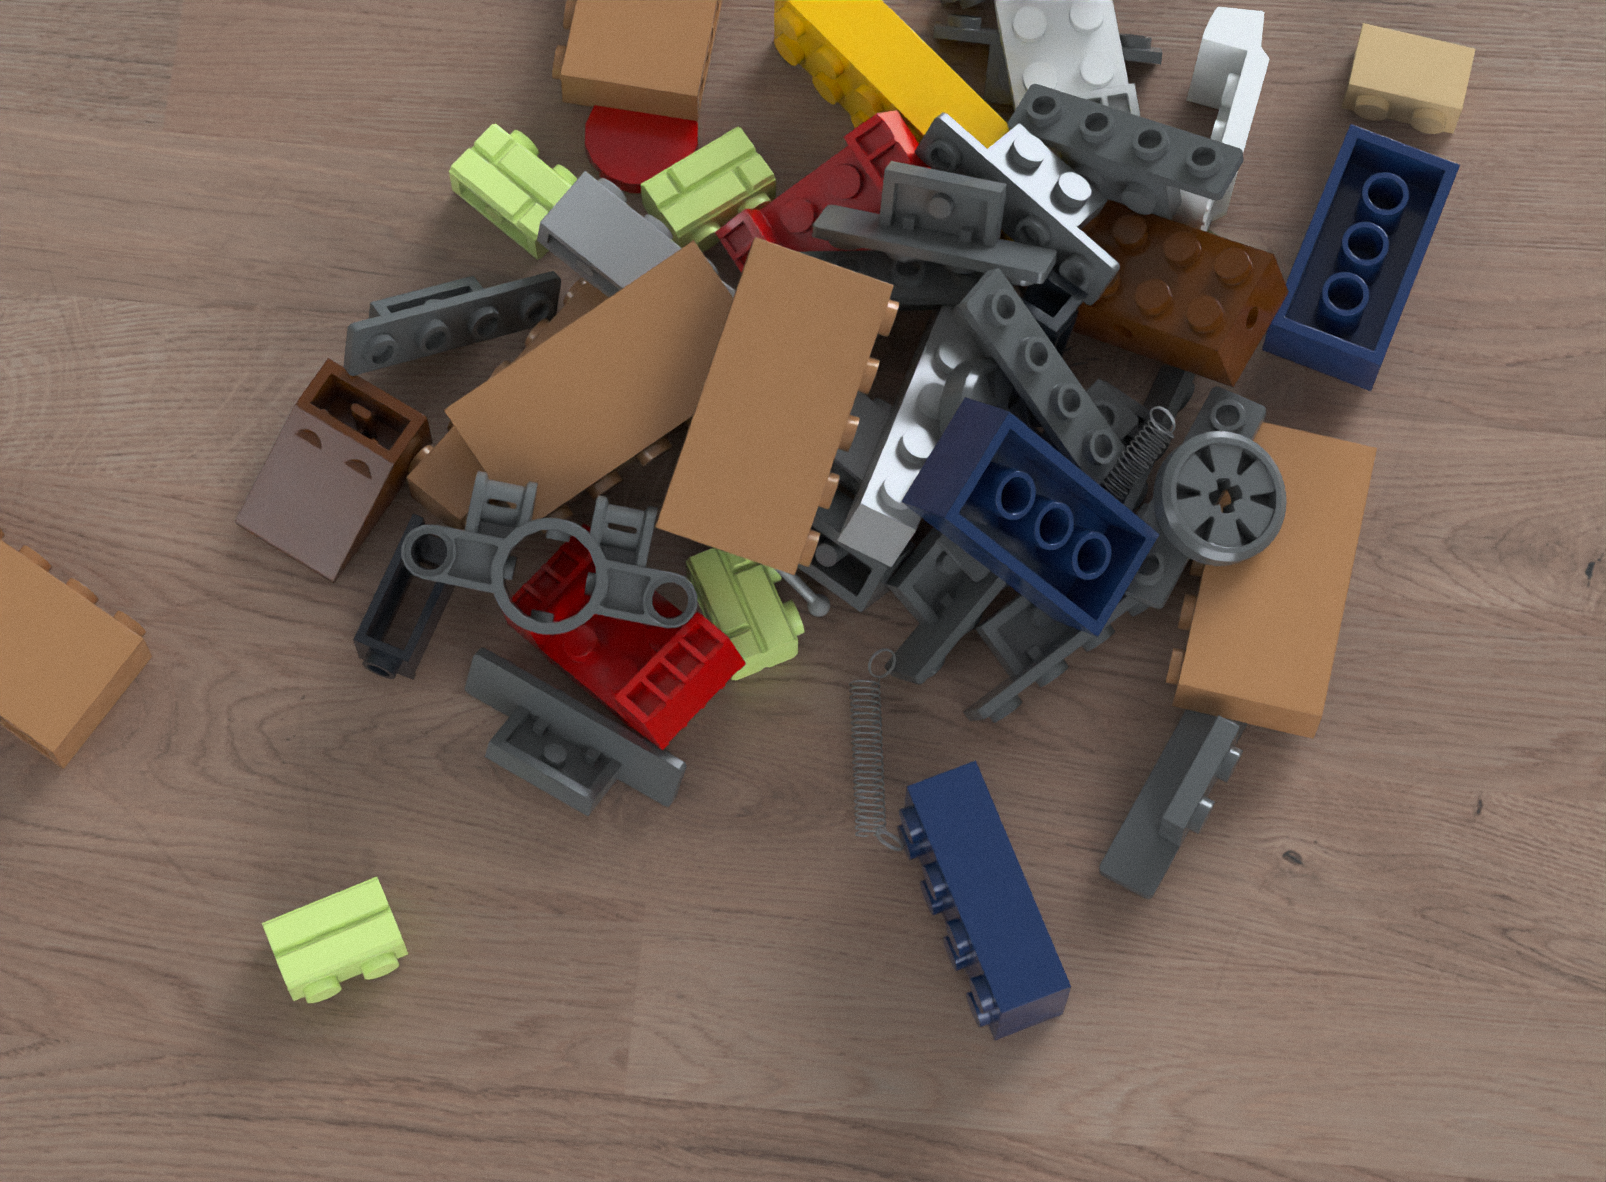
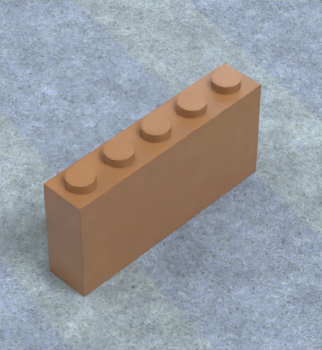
M567 0L563 28L570 30L567 46L557 45L552 70V78L561 80L562 101L582 106L594 107V105L688 119L698 123L723 0Z
M754 238L654 528L791 575H795L798 564L806 567L810 566L820 537L819 532L811 530L818 506L827 510L830 508L840 479V475L830 472L837 450L849 452L860 418L850 415L857 392L868 395L880 360L870 357L877 334L888 337L898 311L899 302L890 300L894 285L766 240Z
M693 240L448 406L444 411L491 480L526 486L529 481L538 483L532 520L541 518L568 520L573 516L572 511L568 507L570 504L586 493H589L593 501L597 499L598 495H605L623 481L618 473L620 470L636 459L640 461L643 467L655 461L673 447L668 438L686 425L689 427L733 297ZM507 502L511 509H516L517 505L515 503ZM541 530L543 534L547 533V530Z
M1263 422L1253 441L1271 456L1282 475L1287 500L1282 527L1267 548L1240 563L1228 566H1212L1192 560L1189 575L1200 577L1196 596L1185 593L1177 628L1188 631L1184 650L1173 647L1165 683L1176 685L1172 703L1174 707L1217 717L1220 715L1226 719L1314 739L1325 706L1377 448ZM1228 491L1225 492L1219 503L1222 513L1223 507L1231 503Z
M0 529V725L64 769L152 658L151 652L143 638L146 631L127 614L118 610L112 617L95 604L99 600L98 597L79 581L70 578L64 584L51 575L49 570L52 566L33 549L25 545L19 551L12 548L1 540L5 534Z

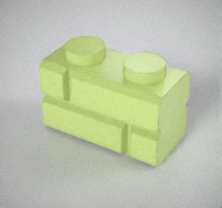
M495 123L475 141L472 148H468L451 165L449 175L452 190L538 260L549 251L537 241L540 222L577 181V178L562 165L557 164L552 169L537 157L539 155L537 147L525 134L518 130L508 134Z
M736 127L641 184L642 204L649 215L660 220L673 235L671 240L683 248L694 240L700 250L704 252L720 241L715 232L744 209L760 210L776 198V178L762 156L756 152L754 145L742 128Z
M715 548L693 555L686 560V576L696 590L697 601L704 617L729 637L746 663L741 670H738L731 677V680L737 681L757 673L765 667H772L792 659L798 654L797 636L805 633L804 626L794 602L789 600L782 603L774 586V583L781 581V575L774 568Z
M378 877L262 923L293 1001L303 997L306 998L307 1003L323 1001L341 991L340 982L363 973L364 978L367 980L384 976L399 967L398 958L408 955Z

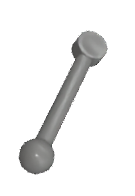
M776 570L808 602L807 609L810 614L815 617H822L829 612L831 605L827 596L815 594L796 573L791 575Z

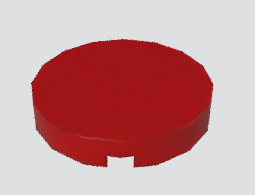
M594 105L585 123L586 154L590 164L592 163L601 178L611 181L620 190L625 192L641 193V184L698 150V123L694 120Z

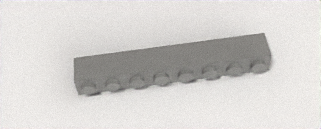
M586 171L541 220L537 241L608 297H611L681 249L679 245L671 240L673 238L672 233L660 220L649 214L642 217L626 204V196L615 184L605 178H600L597 181ZM708 260L718 275L719 273L717 268L713 265V263L710 260ZM722 281L732 297H734L736 290ZM857 392L850 415L860 418L849 452L837 450L830 471L840 475L839 483L855 496L892 409V406L880 398H875L872 401L861 392Z

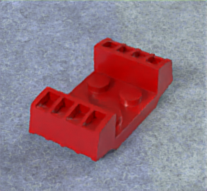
M898 110L877 113L843 137L848 146L762 209H744L715 232L741 273L755 237L797 252L871 250L866 248L843 250L833 247L827 240L812 237L813 224L827 205H837L880 214L884 171L890 161L930 168L915 154L919 143Z
M583 523L581 526L590 532L591 528ZM571 536L570 542H565L511 597L513 602L527 615H531L532 609L555 614L554 621H561L578 614L589 603L591 596L584 595L588 572L596 573V566L589 550L576 537ZM654 591L652 603L660 615L676 617L683 613L658 592ZM502 611L507 624L533 645L552 665L629 728L638 731L661 750H664L682 728L684 729L688 725L687 723L706 706V703L720 689L722 690L729 679L746 665L729 637L698 611L686 624L676 628H663L594 614L588 621L576 629L554 635L538 634L523 629L511 621Z

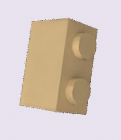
M1363 23L1355 47L1342 108L1352 110L1358 116L1367 120L1381 121L1391 119L1411 124L1414 129L1423 133L1437 134L1443 131L1453 134L1462 112L1475 48Z

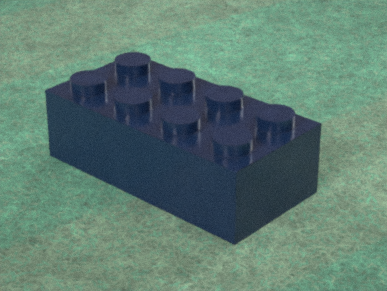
M1350 124L1287 279L1286 286L1289 293L1268 327L1262 350L1372 391L1460 164Z
M967 397L962 401L901 501L1053 620L1096 637L1101 633L1160 535L1011 412Z
M976 760L907 786L904 808L899 809L902 824L897 826L898 834L904 844V850L909 860L917 857L920 859L925 877L924 880L920 881V886L931 914L936 915L942 912L948 935L943 937V942L950 962L955 971L965 968L969 977L971 991L966 993V997L978 1027L988 1025L994 1040H998L1062 1015L1071 989L1070 982Z

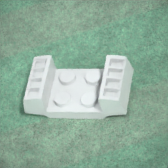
M994 0L1014 112L1032 84H1039L1140 116L1135 83H1128L1113 0ZM1048 147L1054 154L1061 158L1060 150Z
M1217 7L1203 34L1187 101L1219 109L1210 139L1238 147L1244 152L1269 63V57L1261 47L1265 12ZM1237 173L1222 199L1218 201L1180 189L1182 203L1172 221L1207 232L1212 221L1226 215Z

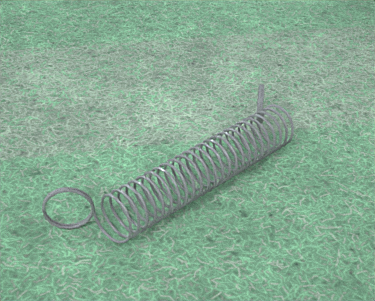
M1154 406L1150 410V420L1147 421L1148 425L1143 426L1144 430L1139 431V435H1136L1135 440L1130 442L1131 445H1127V451H1125L1146 469H1149V466L1137 455L1130 452L1128 447L1133 448L1145 461L1153 464V460L1134 447L1132 442L1137 443L1142 450L1154 459L1158 458L1157 455L1144 444L1138 442L1136 437L1142 438L1150 448L1161 454L1162 451L1155 444L1141 435V432L1146 433L1153 442L1165 449L1166 446L1163 442L1146 431L1145 427H1149L1160 439L1170 444V440L1163 434L1174 439L1172 432L1175 431L1176 424L1172 414L1161 406ZM1154 409H1160L1170 417L1173 425L1172 431H1169L1153 419L1152 412ZM1149 422H1152L1157 429L1150 426ZM1122 451V458H1125L1128 464L1138 472L1145 474V471L1134 461L1125 457L1124 451ZM1118 457V463L1127 472L1140 480V475L1127 464L1121 462ZM1130 462H1132L1134 465H1136L1138 468H1140V469L1142 470V472H1141L1139 469H1137L1135 466H1133ZM1116 465L1114 466L1124 478L1136 485L1137 482L1132 476ZM1126 467H1128V468H1129L1131 471H1133L1136 475H1134L1132 472H1130ZM1112 470L1110 471L1121 484L1132 490L1133 487L1130 483ZM1121 471L1125 473L1128 477H1130L1133 481H1131L1124 474H1122ZM1108 475L1106 476L1113 486L1122 493L1128 494L1121 484ZM1116 476H1118L1120 479H1122L1124 482H1126L1129 486H1127L1126 484H1124V483H1123L1121 480H1119ZM1104 480L1102 481L1110 492L1118 498L1124 499L1118 490L1104 482ZM1113 482H1115L1117 485L1123 488L1126 492L1117 487ZM1109 487L1115 490L1120 496L1114 493Z
M883 648L877 650L871 656L868 663L869 673L878 678V682L855 680L849 683V686L853 687L849 692L854 693L849 697L853 700L850 702V705L855 706L850 709L854 713L850 717L855 719L850 723L854 725L851 731L856 732L851 735L852 738H855L851 743L856 745L852 747V750L855 751L852 757L857 758L852 761L853 764H856L852 769L858 771L853 774L854 777H857V779L853 780V783L859 784L853 787L854 790H857L853 795L860 797L854 800V803L858 804L854 809L860 810L855 812L854 815L859 818L855 819L854 822L860 823L855 826V829L862 830L856 832L855 835L868 837L869 835H859L858 833L876 832L873 836H876L881 843L890 849L901 851L904 848V844L897 836L887 831L885 827L886 821L884 820L886 818V809L884 807L886 803L884 801L885 795L883 794L885 792L883 787L885 785L883 781L885 777L883 775L884 769L882 768L884 766L882 761L884 757L882 755L883 743L881 742L883 731L881 729L882 717L880 715L882 711L880 708L882 705L879 703L881 701V692L879 690L881 686L879 683L880 678L886 677L894 669L896 656L890 649ZM883 651L891 652L893 655L891 668L881 676L874 675L871 671V664L875 656ZM854 682H872L874 684H871V686L877 684L879 687H859L851 684ZM858 688L875 689L871 692L878 691L879 694L876 695L872 693L853 692L851 690ZM873 695L874 697H871V699L878 697L879 701L852 698V696ZM858 701L875 702L871 705L879 704L880 706L877 708L873 706H860L852 703ZM874 708L872 712L879 710L880 713L876 714L868 712L853 711V709ZM871 714L875 715L871 718L880 717V720L860 719L852 716ZM874 721L872 725L879 723L880 727L853 724V722ZM858 727H871L876 728L871 731H876L879 729L881 732L878 734L874 732H861L853 729ZM856 734H875L874 736H872V738H875V737H877V736H880L881 739H880V740H877V739L861 738V737H854L853 735H856ZM859 740H872L876 741L872 744L881 743V746L862 745L853 742ZM875 747L872 751L881 749V753L855 750L854 748ZM860 753H872L876 754L872 757L880 755L882 758L879 760L875 758H862L854 755ZM876 760L875 762H872V764L881 762L882 765L878 766L856 763L855 761ZM861 766L877 767L872 770L882 769V772L880 773L875 771H863L855 768ZM876 773L872 777L881 775L882 779L863 778V776H856L855 774ZM862 779L878 780L872 783H878L881 781L883 785L880 786L875 784H864L855 781ZM876 786L872 790L882 788L883 791H864V789H856V787ZM867 792H869V793H878V794H875V795H872V796L883 795V798L880 799V798L866 797V796H860V795H856V794H857V793H867ZM875 799L877 801L872 803L882 801L884 804H865L864 802H857V800ZM858 806H878V807H876V808H873V810H876V809H879V808H883L884 811H883V812H880V811H871V810L860 809V808H856V807H858ZM862 812H874L878 814H874L872 816H878L882 814L884 815V818L867 817L864 815L857 814ZM878 819L877 821H873V823L884 821V824H866L868 822H860L857 820ZM864 825L879 826L873 828L877 829V831L868 830L864 828H857L858 826ZM886 834L900 844L901 848L887 843L880 835Z

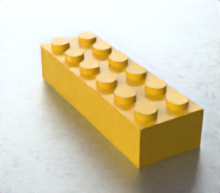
M774 0V45L776 49L792 66L800 64L813 77V84L819 94L830 104L834 105L838 102L851 115V121L855 128L877 113L898 110L918 143L921 142L933 120L943 112L952 117L987 149L1009 132L1008 124L882 0ZM1001 230L1000 239L1014 241Z

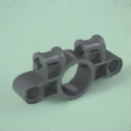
M478 471L465 530L443 525H421L412 529L406 535L401 546V557L404 565L413 575L426 580L494 593L498 605L511 621L523 629L538 634L554 635L571 631L584 624L594 614L663 628H676L686 624L693 617L697 608L696 590L685 576L646 567L658 507L648 506L643 511L609 504L607 497L598 495L589 532L582 526L565 519L541 518L532 520L538 483L529 481L526 486L490 480L487 472ZM496 499L515 503L517 507L516 509L491 505L489 500ZM615 523L634 527L637 529V532L629 533L610 529L608 524ZM541 530H547L546 538L570 542L571 535L576 537L589 550L596 566V573L588 572L584 595L591 596L589 603L578 614L561 621H554L555 614L535 609L531 610V615L525 614L513 602L506 586V579H513L518 558L510 556L513 549L526 536ZM435 534L446 544L447 557L445 562L436 569L422 567L414 556L415 544L423 535ZM667 582L681 585L688 595V605L685 611L676 617L660 615L652 603L654 591L660 585Z

